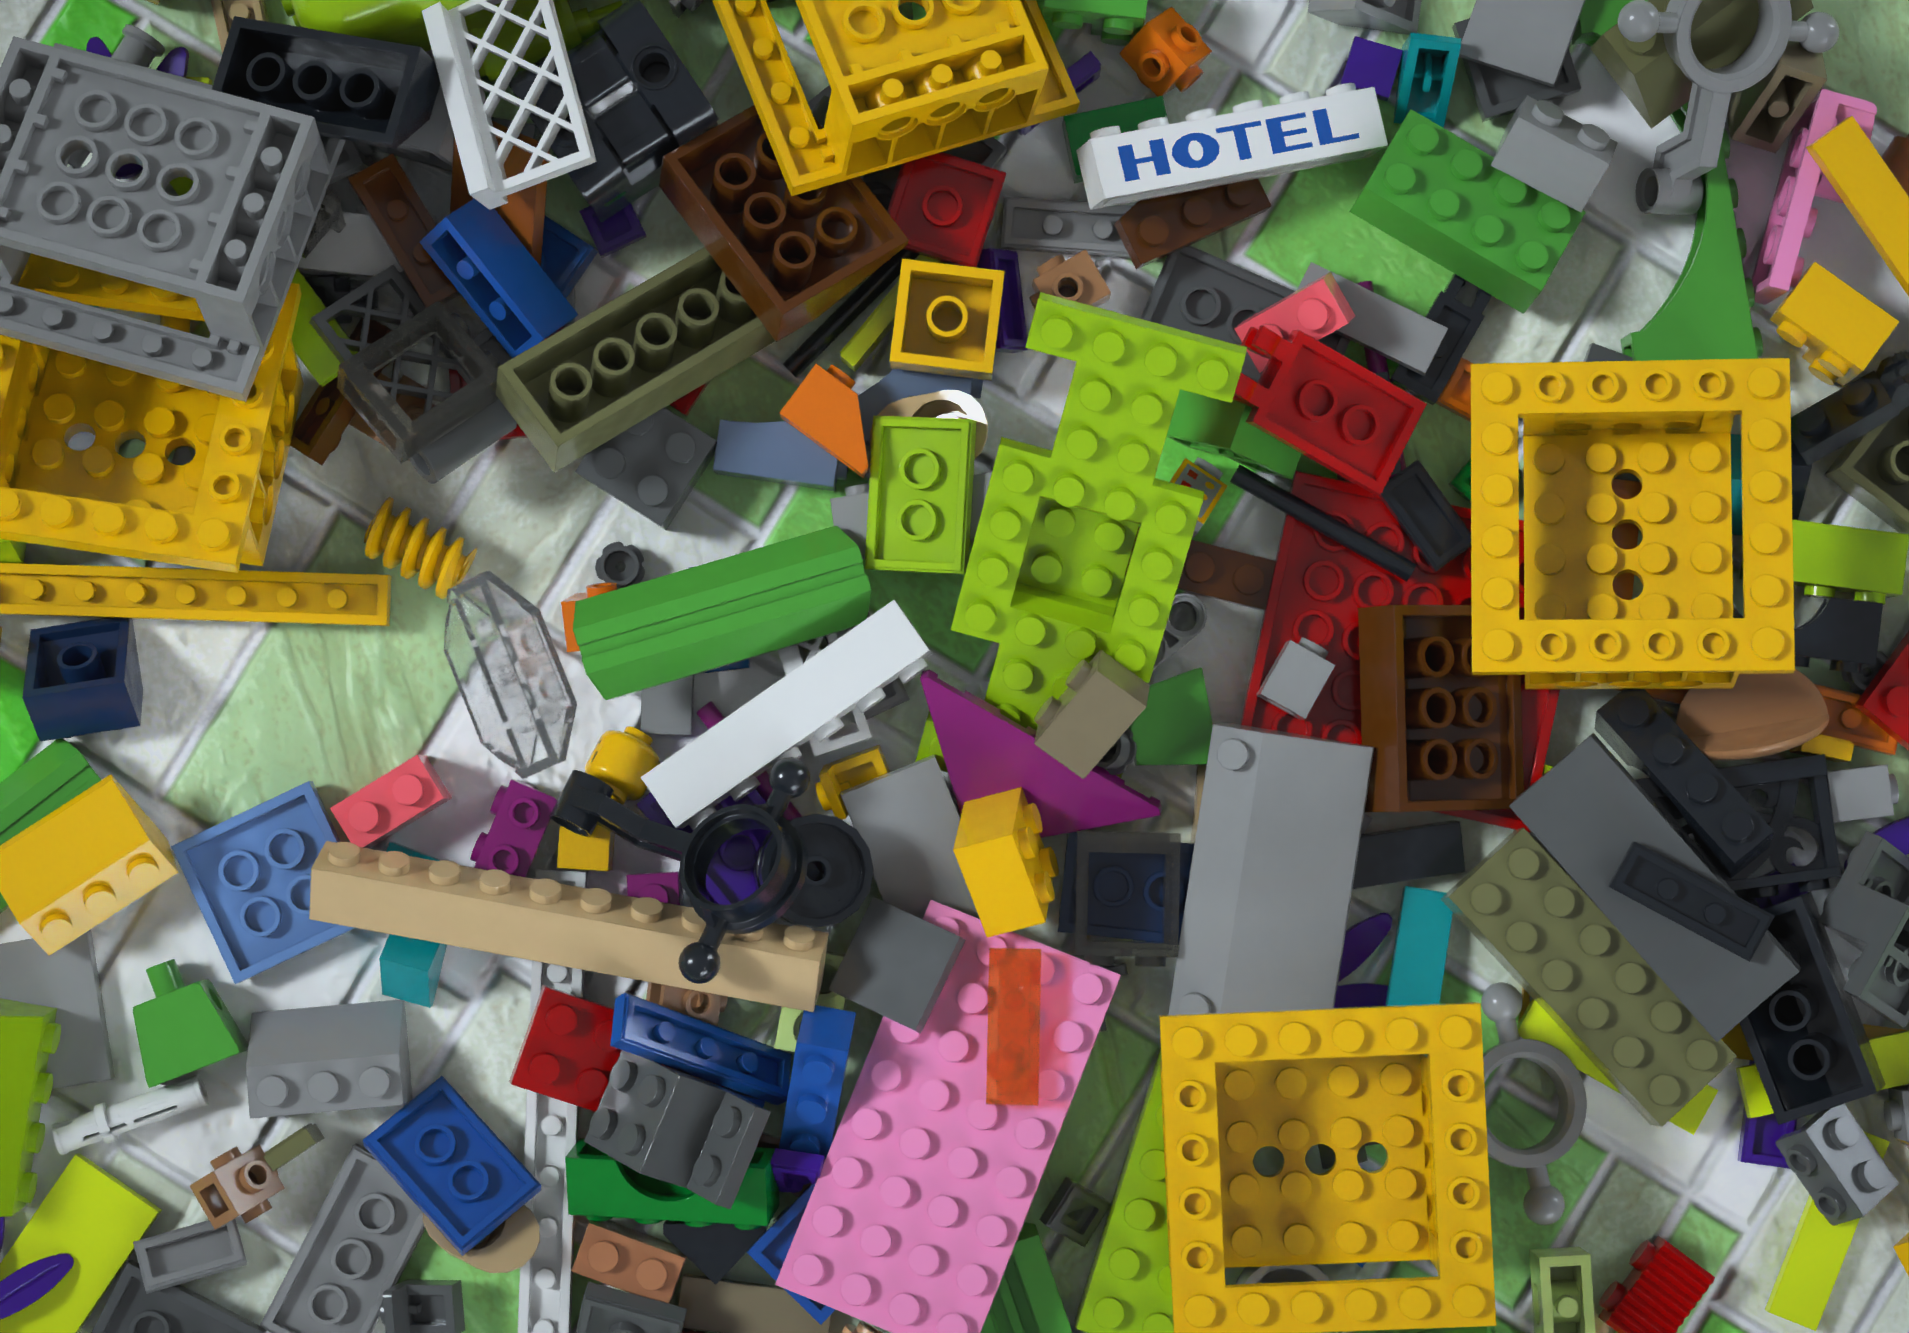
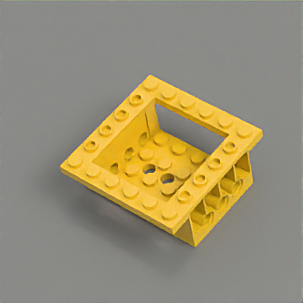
M712 0L791 196L1077 112L1080 105L1078 96L1036 0H795L832 89L824 128L818 129L766 0ZM906 2H914L924 8L926 16L918 20H911L904 17L898 7Z
M32 253L18 284L20 287L85 305L205 322L197 301L193 297ZM291 283L246 402L0 335V539L238 573L240 563L263 566L304 386L292 343V334L302 295L300 285L296 283ZM79 432H89L95 435L94 443L85 450L76 451L68 447L70 439ZM139 439L146 443L143 452L136 457L125 458L118 454L120 446L127 440ZM188 446L196 451L194 458L187 464L175 465L168 461L170 453L177 447Z
M1790 358L1471 364L1472 675H1525V689H1733L1739 674L1794 673ZM1735 415H1741L1744 618H1733L1731 429ZM1518 418H1523L1524 620H1519ZM1623 473L1635 475L1642 484L1641 492L1631 499L1618 497L1612 489V482L1618 475ZM1623 523L1636 525L1642 533L1641 543L1633 549L1618 547L1612 538V533L1618 525ZM1624 573L1636 575L1643 584L1641 594L1631 600L1618 597L1613 590L1612 584L1614 580Z
M1481 1003L1159 1015L1168 1250L1174 1333H1322L1496 1326ZM1369 1142H1377L1383 1145L1387 1153L1385 1164L1376 1171L1363 1169L1359 1166L1357 1160L1359 1149ZM1317 1144L1329 1146L1335 1154V1162L1332 1168L1324 1173L1311 1171L1305 1163L1307 1151ZM1265 1146L1275 1147L1283 1155L1281 1169L1272 1175L1259 1173L1253 1165L1255 1153ZM1430 1260L1438 1271V1277L1225 1285V1268Z

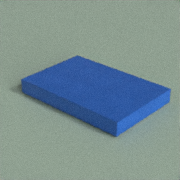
M443 1076L438 1078L363 1139L364 1147L462 1256L541 1191V1184Z

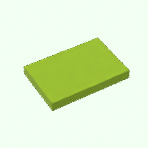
M873 415L864 569L965 574L970 549L976 420Z

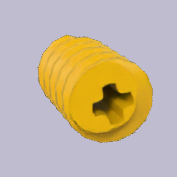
M388 497L380 506L364 536V543H366L365 556L373 560L384 552L383 566L391 570L401 563L400 575L408 580L419 572L418 586L426 590L437 582L436 596L441 599L447 598L463 581L475 558L477 548L467 556H464L462 550L465 539L462 537L457 538L450 546L445 545L447 529L441 527L432 536L427 535L430 519L423 517L416 525H410L412 509L406 507L397 516L392 515L394 499Z

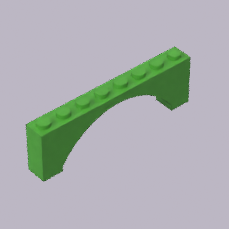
M1586 0L1572 37V45L1585 43L1592 47L1602 34L1618 23V15L1621 9L1627 3L1634 0ZM1689 101L1670 115L1680 133L1684 129ZM1724 129L1717 167L1701 175L1703 199L1696 212L1692 243L1680 277L1668 298L1653 318L1640 331L1632 332L1620 340L1622 354L1633 357V361L1757 359L1763 354L1762 335L1758 327H1753L1750 308L1755 303L1754 287L1750 277H1744L1742 258L1746 257L1747 244L1743 229L1736 228L1733 209L1738 207L1739 198L1735 180L1733 178L1728 179L1725 159L1730 157V140L1726 129Z

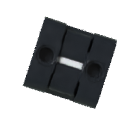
M629 0L597 21L600 31L567 52L597 161L568 172V175L601 222H604L659 185L664 155L718 126L717 121L719 118L640 0ZM544 56L533 65L541 68L547 57ZM555 67L552 74L559 76L557 68ZM525 69L512 77L509 86L517 98L525 99L537 74ZM548 80L535 106L554 115L564 96L562 86ZM531 113L529 117L543 136L550 122ZM568 113L565 121L571 123L570 116ZM561 127L550 147L558 159L579 151L575 134Z

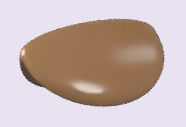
M1795 669L1794 673L1739 674L1733 689H1689L1680 704L1676 718V724L1709 760L1722 761L1759 758L1790 750L1818 736L1829 723V714L1823 696L1814 683L1797 669Z

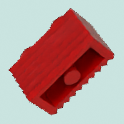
M1657 1236L1653 1243L1645 1240L1633 1253L1629 1264L1634 1268L1622 1284L1618 1281L1613 1282L1602 1295L1599 1306L1603 1310L1598 1315V1318L1618 1333H1676L1678 1327L1683 1324L1684 1319L1689 1316L1691 1310L1695 1308L1697 1302L1714 1282L1715 1277L1660 1236Z

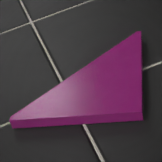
M931 670L922 671L920 677L960 814L966 801L1022 787L1028 804L1035 803L1039 810L1042 821V833H1039L1041 838L1161 815L1162 806L1157 798L1153 796L1148 798L1125 785V780L1116 775L1109 774L1106 769L1097 765L1082 779L1034 744L1037 730L1030 726H1027V728L1000 714V709L966 690L963 693L937 678L938 674Z

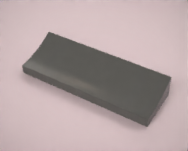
M1594 733L1510 804L1509 807L1716 1042L1721 1040L1755 1008L1800 972L1801 967L1768 929L1749 962L1608 887L1632 841L1737 896Z

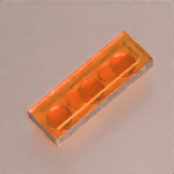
M989 948L986 1105L1039 1106L1041 949Z

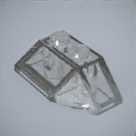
M491 571L482 572L448 589L447 603L450 605L445 621L444 652L480 743L502 762L515 768V773L522 779L566 761L577 701L540 609Z

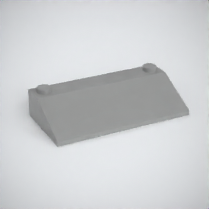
M1228 722L1213 724L1168 1015L1334 1008L1375 747Z

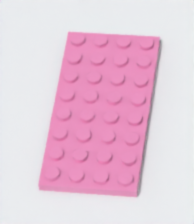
M930 900L923 920L956 934L966 941L921 1034L883 1016L823 1164L821 1176L817 1179L775 1285L891 1333H981L1121 975L1014 932H1007L987 938L980 919Z

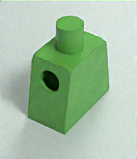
M1202 668L1193 669L1150 685L1147 707L1129 727L1133 733L1132 739L1137 744V752L1134 759L1135 766L1207 765L1213 723Z
M175 959L146 969L156 998L134 1006L133 1016L145 1078L149 1088L248 1050L246 1039L209 979L185 986Z

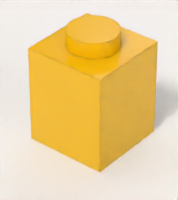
M596 825L591 837H585L560 826L557 868L596 871L613 870L615 834L602 826Z

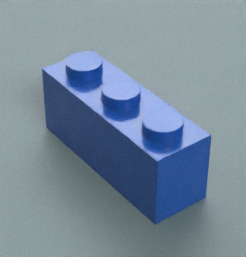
M472 199L447 215L419 241L511 358L561 331L579 315L495 209L489 210L476 199Z
M819 1005L815 1006L814 1012H803L796 1042L779 1149L824 1155L826 1159L836 1130L856 1012Z

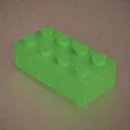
M1410 109L1349 212L1524 314L1543 290L1586 211L1579 212L1490 166L1494 157Z

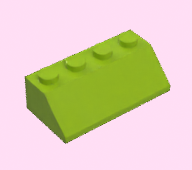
M0 998V1217H12L24 1208L26 1203L32 1202L36 1192L38 1176L37 1173L31 1172L34 1153L38 1154L40 1152L45 1137V1124L39 1123L42 1103L46 1104L48 1102L53 1087V1074L46 1073L49 1053L54 1054L58 1048L61 1025L55 1023L57 1008Z

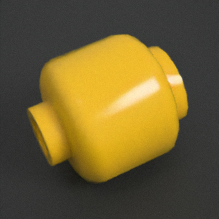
M627 726L624 732L606 731L597 742L584 769L585 773L608 784L614 790L611 798L624 805L626 800L636 801L645 794L647 786L641 777L659 765L660 760L658 754L650 747L653 742L652 738L634 727Z

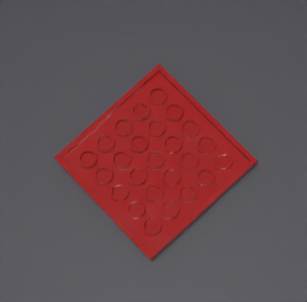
M1295 471L1290 493L1413 561L1417 565L1409 580L1405 581L1285 513L1240 725L1362 745L1358 608L1386 605H1471V547L1436 572H1433L1379 495L1372 494L1353 483ZM1451 505L1471 532V509ZM1519 520V620H1524V520ZM1303 637L1326 649L1329 653L1325 660L1334 664L1335 667L1306 719L1299 720L1258 697L1256 694L1285 642L1292 640L1298 644ZM1521 675L1525 791L1543 774L1560 689H1525V675ZM1512 809L1431 811L1514 830L1524 827L1530 833L1529 828Z

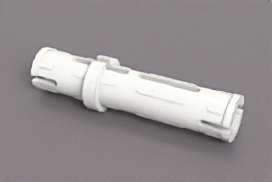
M197 1074L180 1082L137 1095L122 1102L111 1105L104 1102L95 1105L94 1111L51 1124L52 1137L61 1155L102 1140L107 1144L118 1140V1135L164 1120L188 1110L209 1105L208 1094L201 1076Z

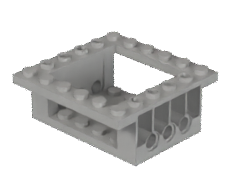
M13 36L0 67V335L246 402L346 140L320 136L315 118L312 116L212 90L213 85L58 43H55L52 47ZM87 150L92 153L90 162L84 167L77 169L67 167L72 152ZM135 163L143 167L141 175L134 181L120 182L115 179L117 170L125 164ZM187 177L193 181L192 188L184 195L171 196L165 192L168 183L175 178ZM32 253L193 297L197 301L210 336L209 338L20 287L18 284Z

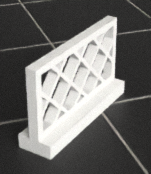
M469 0L450 10H447L439 1L422 11L469 194L489 210L507 204V195L597 162L553 0H538L539 2L529 21L510 13L516 0ZM485 9L495 15L482 39H479L468 33L465 16ZM506 20L524 28L511 54L493 45ZM543 20L546 29L540 27ZM536 34L548 39L551 45V50L541 68L523 60ZM472 44L477 46L475 52H473ZM489 52L507 60L494 86L482 81L479 74V69ZM518 66L537 74L524 100L505 92ZM555 67L557 68L559 76L552 74ZM548 80L562 86L564 94L554 115L535 106ZM484 90L490 93L487 99ZM501 98L520 107L506 133L494 128L491 120ZM531 113L550 122L536 148L517 139ZM568 113L570 116L571 123L565 121ZM562 127L575 134L579 151L558 159L548 154V151ZM496 137L502 139L499 146ZM515 145L531 153L532 156L524 171L507 178L503 164L512 147ZM543 160L549 162L544 165H541Z

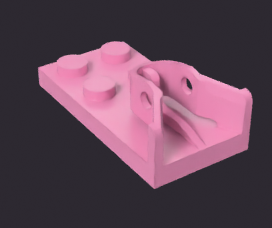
M1822 88L1792 129L1751 279L1756 303L1766 305L1788 292L1789 287H1795L1798 284L1804 267V258L1798 256L1803 237L1808 239L1811 236L1818 210L1811 207L1814 196L1844 203L1806 147L1850 116L1855 118L1871 141L1874 119L1877 114V107L1874 103Z

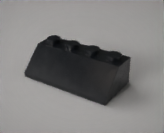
M234 16L212 90L312 116L315 118L320 136L396 149L430 120L440 87V79L435 61L419 46Z
M1811 891L1761 908L1774 915L1768 931L1801 967L1799 973L1787 981L1740 1022L1778 1125L1879 1092L1886 1085L1853 998L1843 990L1846 980L1825 926L1818 921L1820 913Z

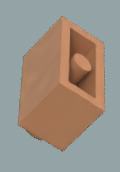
M591 1220L588 1223L571 1271L623 1291L669 1304L673 1298L687 1257L672 1243L609 1220L599 1222Z

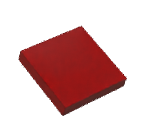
M943 152L903 163L887 210L888 214L909 240L908 245L903 249L952 265L977 268L1007 173Z

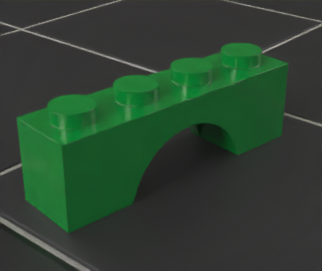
M579 1138L565 1157L568 1215H583L592 1221H607L617 1217L634 1218L640 1224H656L663 1220L684 1221L690 1227H705L713 1223L734 1224V1227L741 1230H754L762 1226H768L780 1206L779 1190L770 1164L775 1148L756 1147L731 1209L715 1205L687 1188L640 1174L584 1142L585 1138Z

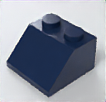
M101 618L31 629L22 698L39 741L71 738L141 725L143 686L132 618Z

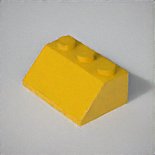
M112 774L0 845V893L19 924L49 956L178 873L168 839Z

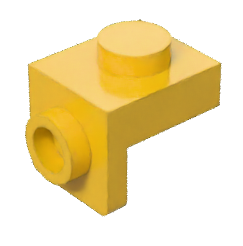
M880 744L823 765L819 773L820 781L815 783V788L819 801L825 811L832 809L835 817L841 820L846 819L848 812L840 792L890 772Z

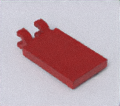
M1260 326L1259 330L1255 327H1250L1241 346L1247 347L1248 350L1269 360L1258 382L1240 373L1233 400L1252 407L1245 422L1368 492L1381 495L1427 403L1300 330H1292L1288 340H1285L1265 326Z

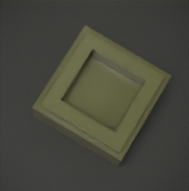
M310 1123L266 1151L263 1157L272 1171H275L323 1140L324 1136L316 1124L312 1125Z

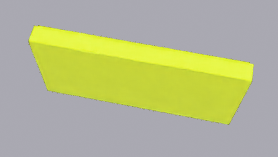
M75 1154L0 1263V1282L30 1263L62 1253L70 1254L73 1257V1266L65 1277L39 1300L25 1309L1 1319L0 1333H78L135 1251L133 1242L143 1239L162 1209L82 1154Z

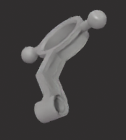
M1645 0L1631 1L1621 9L1618 15L1620 33L1632 42H1644L1652 38L1656 33H1663L1665 46L1671 59L1684 75L1692 81L1683 132L1656 147L1653 168L1644 169L1638 177L1635 197L1637 206L1642 213L1690 216L1698 211L1703 199L1701 175L1717 167L1731 93L1745 90L1766 77L1782 57L1788 41L1799 42L1805 50L1812 53H1823L1830 50L1836 44L1839 37L1838 23L1830 14L1813 12L1805 16L1801 21L1792 20L1790 0H1758V25L1747 49L1733 63L1721 68L1709 69L1705 68L1697 60L1691 45L1692 21L1703 0H1670L1666 12H1658L1652 3Z
M1499 982L1490 985L1484 991L1481 999L1482 1010L1490 1020L1496 1023L1499 1044L1483 1054L1484 1083L1493 1070L1503 1062L1513 1058H1524L1538 1064L1551 1077L1557 1090L1559 1107L1557 1119L1552 1130L1541 1142L1529 1148L1516 1149L1507 1146L1499 1141L1487 1127L1488 1156L1508 1166L1526 1168L1530 1190L1524 1197V1211L1527 1217L1534 1223L1550 1225L1561 1218L1565 1208V1201L1561 1192L1550 1185L1546 1165L1562 1157L1577 1141L1586 1118V1091L1578 1070L1560 1050L1538 1040L1520 1039L1516 1017L1522 1009V997L1513 985ZM1369 1142L1364 1144L1358 1151V1163L1368 1160L1365 1146L1379 1143ZM1318 1144L1322 1169L1332 1168L1335 1162L1333 1149L1327 1145Z

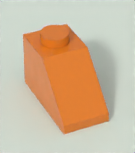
M815 364L779 414L784 421L864 479L869 472V464L858 394L851 390L856 382L832 364L827 371L818 364Z

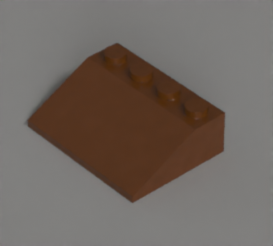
M755 105L663 156L659 187L776 342L821 316L908 245V238L860 176L791 196ZM815 119L818 129H822V126Z
M1386 605L1358 608L1362 745L1375 747L1365 812L1511 809L1509 807L1510 804L1524 792L1521 675H1472V606Z

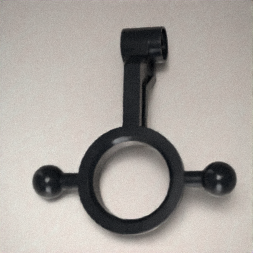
M787 757L780 759L770 770L769 782L773 790L766 804L754 806L740 804L722 808L704 819L691 834L645 819L613 800L611 796L614 790L608 784L585 772L572 770L549 817L558 825L585 837H591L596 825L602 826L638 848L680 861L681 884L695 912L706 922V927L698 942L691 943L682 950L678 962L679 970L688 981L703 984L711 981L719 972L721 962L717 950L725 933L745 934L760 930L780 918L798 897L807 875L808 853L800 832L782 816L790 800L801 796L809 787L810 772L806 764L797 758ZM764 829L771 831L777 843V855L772 871L761 887L752 895L731 905L713 903L706 889V874L710 861L718 848L730 837L745 830Z

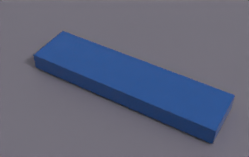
M628 993L615 998L610 1046L777 1106L787 1101L791 1053L775 1049L772 1046Z

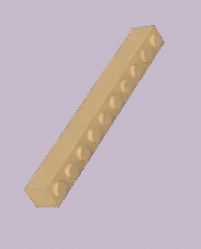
M326 841L311 868L309 919L809 1012H814L823 983L829 933L812 930L803 925L789 926L771 923L751 933H725L717 950L721 962L719 972L711 981L696 984L683 977L678 964L682 950L689 944L698 942L706 927V922L699 917L693 907L663 903L651 897L636 898L614 894L601 888L587 889L565 885L552 879H532L510 875L505 871L497 869L483 870L461 866L448 860L434 861L412 857L399 851L385 852L363 848L350 842L336 843Z

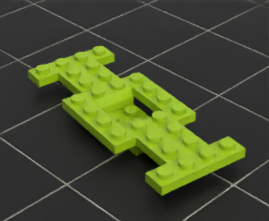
M1040 292L1025 348L1076 361L1058 432L1052 450L1001 437L950 629L955 632L1000 643L984 701L1000 709V714L1025 728L1030 726L1037 730L1038 724L1034 719L1042 705L1051 696L1058 700L1068 688L1065 685L1066 680L1081 660L1090 663L1100 650L1111 656L1146 683L1150 682L1204 499V491L1155 478L1179 391L1181 389L1232 403L1247 347ZM929 711L916 761L935 755L940 770L948 772ZM1123 773L1118 774L1116 776L1122 778Z

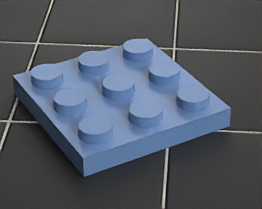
M313 781L299 785L171 846L235 984L241 983L355 929L354 927L309 919L311 868L326 841L341 842Z

